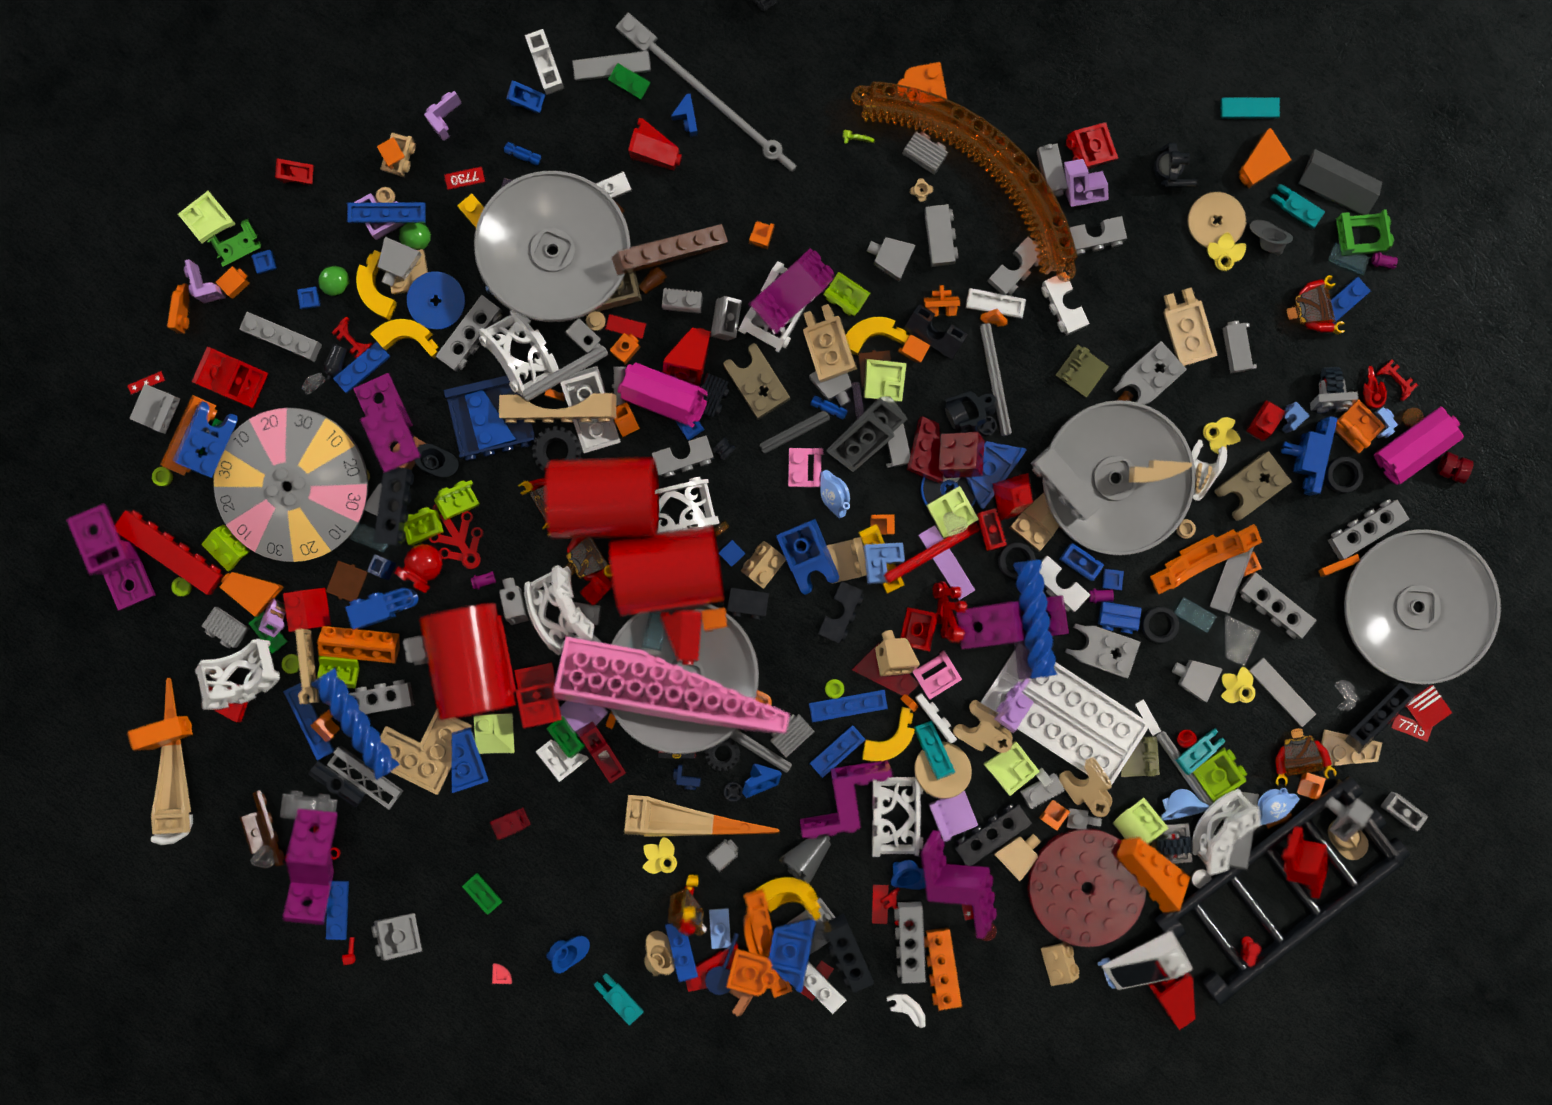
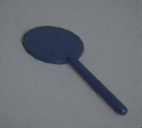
M738 933L734 935L724 965L713 967L706 975V987L714 994L722 995L731 990L727 988L730 975L727 965L737 941Z

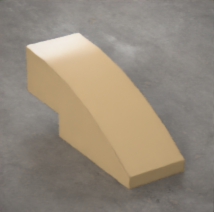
M1150 460L1149 468L1130 467L1129 482H1152L1170 478L1192 467V463Z

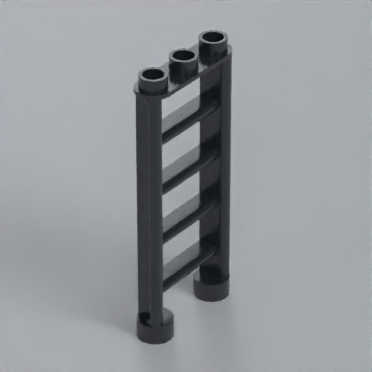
M1349 775L1343 780H1335V785L1250 850L1248 867L1267 853L1287 880V873L1284 872L1285 861L1274 847L1287 838L1289 834H1292L1294 827L1304 826L1316 843L1327 845L1328 859L1348 884V886L1319 907L1301 883L1288 881L1311 911V914L1285 934H1281L1237 876L1245 869L1228 867L1229 870L1219 873L1182 902L1180 911L1162 912L1154 918L1164 934L1172 931L1178 940L1186 934L1178 920L1193 909L1238 968V970L1224 980L1215 971L1201 980L1203 986L1219 1006L1395 870L1404 866L1403 861L1410 856L1409 851L1398 838L1395 837L1388 841L1380 831L1387 823L1373 806L1370 807L1373 812L1363 828L1385 857L1357 879L1318 830L1311 819L1326 808L1324 805L1331 796L1336 800L1340 797L1345 805L1349 806L1363 794L1359 785ZM1229 881L1274 939L1272 944L1257 954L1254 966H1249L1244 962L1201 905L1205 899Z

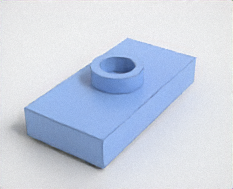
M729 908L709 909L712 949L729 948L731 946Z

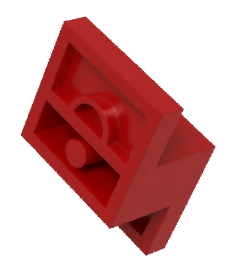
M207 347L192 382L253 408L268 373Z
M553 663L514 670L518 687L516 695L523 728L562 720L558 702L560 699H555L554 695L556 677Z
M1294 827L1293 833L1288 836V848H1285L1283 851V860H1285L1284 872L1287 873V881L1307 884L1308 889H1311V897L1319 899L1328 872L1327 845L1304 841L1303 828Z

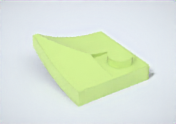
M209 191L178 213L201 243L220 231L235 225Z
M866 359L863 397L879 399L882 396H891L894 401H902L906 363Z
M960 486L926 505L943 538L979 520Z
M512 712L474 715L475 742L480 754L514 753Z
M1016 741L1012 743V747L1008 752L998 753L983 764L1009 796L1040 772Z

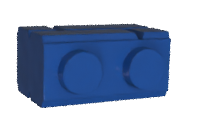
M1073 543L1068 545L1059 559L1090 581H1094L1104 564L1095 560L1094 557Z
M1101 602L1098 625H1102V629L1113 631L1114 627L1121 628L1123 633L1132 634L1133 630L1138 631L1142 609Z

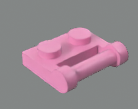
M789 448L788 487H820L822 448ZM808 455H814L813 481H808Z
M944 650L939 653L940 655L912 672L929 700L962 680ZM943 661L945 662L946 667L925 680L923 679L922 674Z

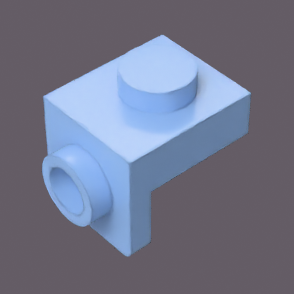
M1382 407L1376 410L1373 414L1386 426L1377 437L1381 438L1384 436L1387 438L1395 432L1394 428L1398 424L1393 419L1394 415L1389 409Z

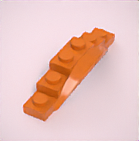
M1253 524L1237 533L1233 529L1217 538L1211 535L1179 551V557L1165 563L1166 569L1150 576L1156 592L1161 594L1169 589H1174L1203 570L1245 553L1252 547L1262 543L1258 529Z
M759 889L744 895L748 912L744 920V935L749 952L769 958L774 933L763 889ZM780 975L778 984L770 988L774 998L792 992L790 983L783 980Z

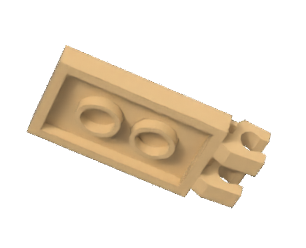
M1192 288L1182 290L1185 303L1179 305L1176 303L1174 293L1164 296L1167 308L1164 309L1165 312L1163 313L1176 357L1184 366L1218 356L1202 301L1195 299Z
M829 304L822 306L825 321L816 323L811 311L804 313L808 327L803 329L821 383L857 369L839 316L834 317Z
M298 629L296 630L303 689L298 694L300 704L318 703L319 690L311 685L317 679L311 630Z

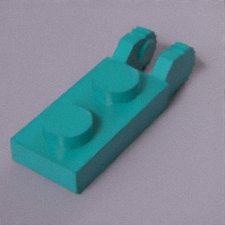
M1279 184L1277 190L1288 197L1285 201L1275 194H1272L1270 199L1280 205L1283 210L1314 229L1325 211L1296 192Z
M1216 728L1201 737L1192 747L1188 748L1175 760L1186 775H1190L1225 743L1224 738L1218 739L1213 745L1209 741L1218 733Z
M606 973L603 975V978L613 988L607 992L598 981L594 986L626 1023L631 1025L644 1011L619 983H616Z

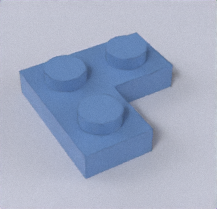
M903 543L867 544L863 546L868 584L887 583L884 578V574L887 573L886 564L905 562Z

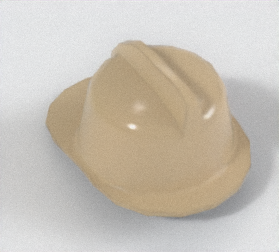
M1332 821L1328 828V837L1331 843L1346 859L1358 860L1367 853L1369 845L1368 839L1361 829L1346 842H1343L1329 831L1334 823Z
M651 932L646 939L647 954L644 958L645 966L653 973V976L671 974L675 969V963L669 938L663 932Z

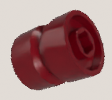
M1447 451L1440 460L1437 474L1446 478L1452 477L1454 481L1465 484L1472 472L1473 461L1464 457L1458 459V455Z

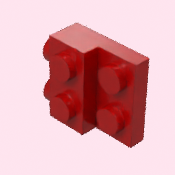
M1106 122L1075 130L1067 135L1066 143L1067 147L1073 151V161L1083 159L1087 169L1118 159Z

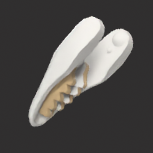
M1198 440L1192 450L1195 466L1194 500H1201L1221 473L1227 460L1226 447L1222 446L1218 450L1219 454L1216 463L1208 464L1197 459L1200 449L1203 447L1202 440Z

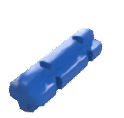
M509 142L505 145L504 152L507 154H513L515 157L527 162L530 161L534 165H538L541 160L539 154H532L531 151L519 146L515 147L514 144Z
M818 396L813 397L811 401L812 406L820 407V410L826 411L831 415L835 414L840 419L846 417V409L838 408V405L827 400L823 401Z

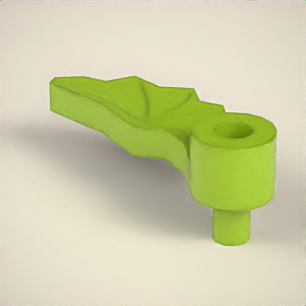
M843 131L844 143H848V139L874 142V139L868 136L851 135L852 131Z

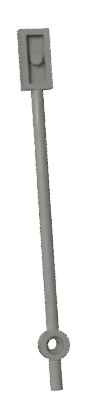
M627 13L618 23L616 29L641 51L644 52L650 49L763 147L764 156L768 160H779L791 172L797 167L782 154V146L778 141H767L654 43L657 37L632 15ZM775 147L776 151L770 152L769 148Z

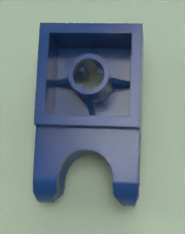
M201 401L186 429L173 461L212 478L238 419L237 415L229 414L219 426H210L207 421L210 407L207 402ZM204 447V454L197 456L196 450Z
M816 519L776 535L789 568L793 572L799 589L804 595L809 594L813 588L810 577L811 573L815 570L822 572L830 583L839 581L838 571ZM802 541L806 543V548L800 546Z
M406 588L386 594L378 592L369 595L368 600L357 599L351 601L350 606H347L346 610L352 628L362 629L395 618V613L416 606L419 597L416 591Z

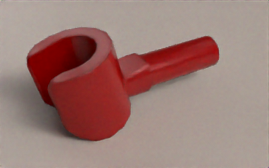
M353 937L349 939L348 954L342 956L344 965H350L355 962Z

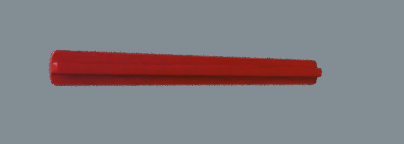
M974 522L885 573L884 578L886 582L890 583L978 532L980 530L978 524Z

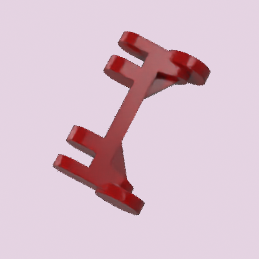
M345 317L333 330L332 334L336 335L340 331L341 333L336 338L340 341L345 337L354 346L349 352L353 355L357 350L359 351L355 356L357 359L373 343H357L348 333L347 325L349 318Z
M1391 359L1376 375H1391L1401 386V400L1404 401L1418 385L1415 383L1410 386L1409 384L1413 380L1409 378L1405 381L1396 372L1400 366L1398 364L1393 367L1390 366L1394 362Z
M900 888L894 889L880 900L881 903L889 900L884 905L885 909L891 906L894 909H898L896 903ZM912 920L905 921L904 926H912L914 922ZM899 921L894 922L896 926L899 925Z
M1245 936L1241 940L1242 949L1240 956L1249 966H1254L1257 954L1260 953L1261 949L1258 944L1253 943L1251 937Z

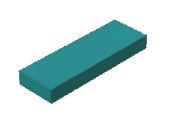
M1280 98L1221 99V118L1280 117Z
M929 721L914 727V731L936 779L940 780L955 774L954 767L933 722Z

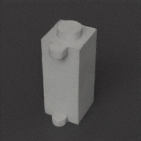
M1048 144L1044 147H1039L1037 156L1045 188L1048 186V193L1052 192L1055 197L1064 195L1063 192L1067 190L1068 186L1058 144Z
M1239 321L1228 322V326L1223 328L1230 373L1257 368V365L1252 363L1246 328L1250 327L1249 323L1239 324Z
M904 424L894 431L895 436L887 442L891 463L886 464L887 468L909 463L910 451Z

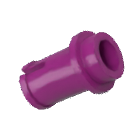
M1381 252L1374 253L1371 259V264H1374L1375 267L1383 266L1393 270L1396 268L1394 264L1397 265L1398 262L1397 257L1382 255Z
M493 571L480 576L474 575L471 578L473 588L478 590L480 587L496 583Z
M1094 588L1092 591H1089V602H1093V604H1096V602H1113L1114 600L1112 589L1096 590Z

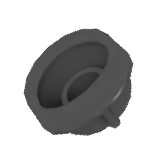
M1255 220L1250 224L1251 231L1260 237L1261 248L1278 256L1283 253L1286 244L1291 243L1293 240V236L1290 233L1281 230L1267 221Z

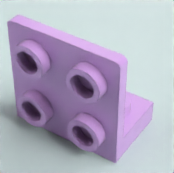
M455 91L446 93L441 98L442 101L437 105L433 104L428 107L424 114L443 141L449 137L447 133L449 128L442 118L461 104Z
M185 260L184 272L186 277L190 279L189 291L192 296L203 303L226 298L225 292L216 284L211 282L203 284L198 265L190 260Z
M1028 678L1023 682L1018 681L1014 688H1011L1006 694V700L996 709L998 714L995 720L1012 733L1016 731L1034 703L1022 694V691L1030 681Z
M566 701L560 707L561 716H564L577 735V731L593 721L597 725L609 712L605 707Z
M965 791L956 797L939 799L928 804L944 842L950 840L951 836L978 826Z

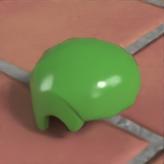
M405 223L400 229L399 240L401 244L415 250L424 249L430 242L431 234L428 227L422 223Z
M338 266L325 268L318 278L320 289L325 294L331 296L343 293L350 282L348 273Z

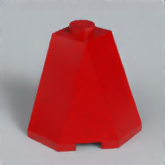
M639 118L637 123L639 128L634 129L628 149L630 158L675 170L676 165H680L682 155L679 154V148L647 121Z
M691 328L665 357L663 372L666 375L671 374L679 380L700 387L711 332L703 328Z
M1027 473L992 483L1001 521L1020 515L1033 503L1032 490Z
M676 611L672 615H669V612H661L659 614V620L677 662H682V665L692 666L694 662L699 660L702 611Z
M1188 972L1174 979L1147 984L1179 1030L1195 1020L1193 978Z

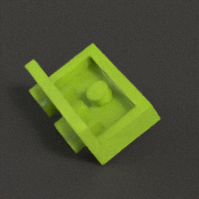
M838 272L823 295L826 296L830 303L838 304L842 307L846 314L855 316L871 293Z
M464 480L460 481L453 488L449 489L446 487L438 492L434 502L444 520L478 507L480 503L471 489L472 480L467 482Z
M428 507L418 510L417 514H409L408 521L404 524L408 545H415L444 532L438 511L431 510Z
M224 524L212 530L201 544L228 572L235 567L243 556L250 552Z
M319 656L320 666L317 679L335 668L337 678L341 679L347 688H356L359 673L358 660Z

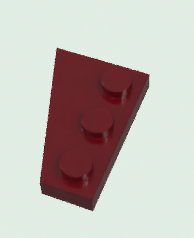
M922 416L918 420L907 470L940 484L943 482V475L939 471V423Z
M880 643L852 669L902 696L904 694L909 695L919 685L910 674L880 676L875 651Z

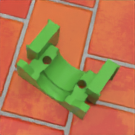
M248 219L241 222L243 231L236 236L221 242L218 241L216 236L208 239L207 242L211 241L218 253L217 258L223 257L222 266L261 248L260 242L255 244L253 241L258 235L255 234Z

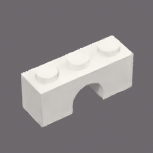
M544 30L525 35L546 95L564 89Z
M1066 272L1042 283L1043 287L1041 290L1045 298L1048 297L1051 302L1049 307L1052 314L1057 315L1059 319L1057 324L1061 332H1065L1067 336L1090 324L1082 306L1076 309H1068L1063 304V296L1073 290Z
M1045 556L1040 570L1045 582L1044 587L1047 588L1045 592L1050 597L1063 595L1065 610L1067 612L1070 610L1075 612L1090 594L1077 582H1073L1067 589L1060 588L1056 583V576L1062 568L1049 556Z

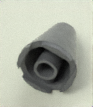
M822 834L814 839L807 838L779 859V862L782 866L785 864L788 866L787 871L793 877L809 884L831 845L829 842L830 837Z

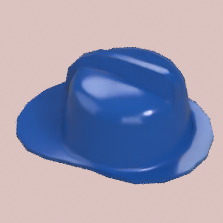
M912 860L894 862L891 884L898 888L924 889L926 888L924 869L919 868Z
M577 936L570 941L560 940L554 943L546 955L552 962L554 972L563 973L582 960L589 951L590 943L584 936Z

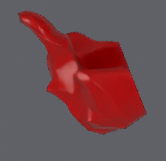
M1369 366L1368 385L1364 383L1363 400L1368 407L1376 409L1385 404L1387 390L1383 382H1380L1378 386L1374 368Z

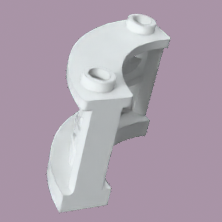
M777 261L761 291L787 270L784 264ZM752 306L744 317L738 331L743 334L746 332L775 347V351L779 352L782 347L786 348L791 338L789 335L805 307L786 323H790L787 330L784 327L779 330L782 334L780 339L774 336L775 332L773 330V335L767 332L768 324Z
M511 310V315L486 329H479V340L484 347L493 353L505 370L513 392L523 396L522 391L557 372L559 368L553 354L549 355L544 347L546 341L538 329L534 331L529 325L531 321L527 317ZM519 333H522L525 338L518 337ZM496 335L495 337H498L500 340L496 341L492 336ZM511 340L522 344H531L532 347L528 352V363L510 356ZM532 354H537L539 359L535 358L533 363ZM528 371H530L532 380L523 385L519 375H524L526 380ZM544 371L543 374L536 377V372Z
M700 477L689 479L690 482L655 490V494H664L659 499V513L670 497L676 498L689 506L682 511L679 518L680 524L675 525L670 516L659 514V518L667 519L668 524L661 526L662 520H659L658 532L719 524L718 516L714 514L709 494L708 479L701 480ZM694 488L700 489L702 501L698 503L693 502L697 499L698 494L694 496L690 493ZM685 489V495L677 492V490ZM701 505L704 506L706 518L699 508ZM693 510L694 512L689 513L693 516V518L691 520H687L685 518V514L688 511Z
M557 565L552 568V572L531 583H525L524 597L530 619L539 636L550 650L557 655H561L565 641L563 638H565V635L570 638L587 641L593 639L594 623L583 614L579 607L576 608L572 601L574 594L570 573ZM548 601L560 608L559 624L546 618Z
M252 640L237 653L219 659L202 660L199 663L195 672L198 676L202 693L203 709L227 708L230 703L239 701L242 704L256 698L255 694L262 690L266 692L277 683L280 677L279 673L274 671L269 646L271 645L269 640ZM237 668L251 670L246 676L244 684L239 687L235 683L227 681ZM205 674H209L216 681H207ZM208 686L213 687L212 692H209Z
M916 776L891 777L883 782L872 781V857H880V854H915V856H919V849H923V837H920V794H923V789L919 785ZM881 786H895L894 791H892ZM899 786H912V795L907 796V789H904L900 796L898 794ZM891 797L892 802L890 806L884 807L883 801L888 800L889 802ZM896 801L905 808L910 816L906 823L897 831L889 820L881 818V814H886L894 808ZM915 801V811L909 802ZM914 822H915V828H914V832H913V831H911V830H909V829L911 828V826H912V825L914 824ZM886 825L890 826L892 834H890L889 830L888 832H883V827ZM901 836V839L906 842V837L911 836L913 843L898 844V838ZM893 840H894V843H895V844H885V843L891 842V841H893Z
M1236 789L1220 797L1204 812L1193 834L1192 853L1193 855H1198L1207 865V872L1210 875L1229 870V857L1235 840L1237 838L1240 839L1248 831L1261 826L1259 808L1256 805L1253 806L1241 794V791ZM1223 819H1226L1223 827L1219 830L1217 835L1213 837L1214 831L1217 828L1218 824Z

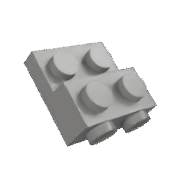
M415 913L374 921L375 926H372V934L374 938L377 937L378 945H375L377 957L381 956V960H388L422 951Z

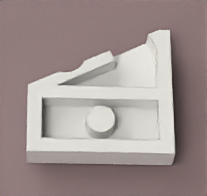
M550 740L536 751L537 755L559 782L589 759L580 753H577L573 758H568L558 743Z

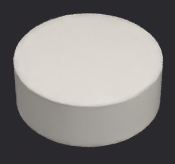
M1197 869L1191 875L1192 884L1197 888H1201L1211 880V875L1204 869Z

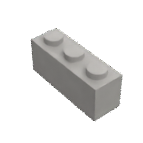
M948 204L925 207L931 267L954 264L955 259L958 258V250L953 245V240H956L955 228H951L953 210H949Z

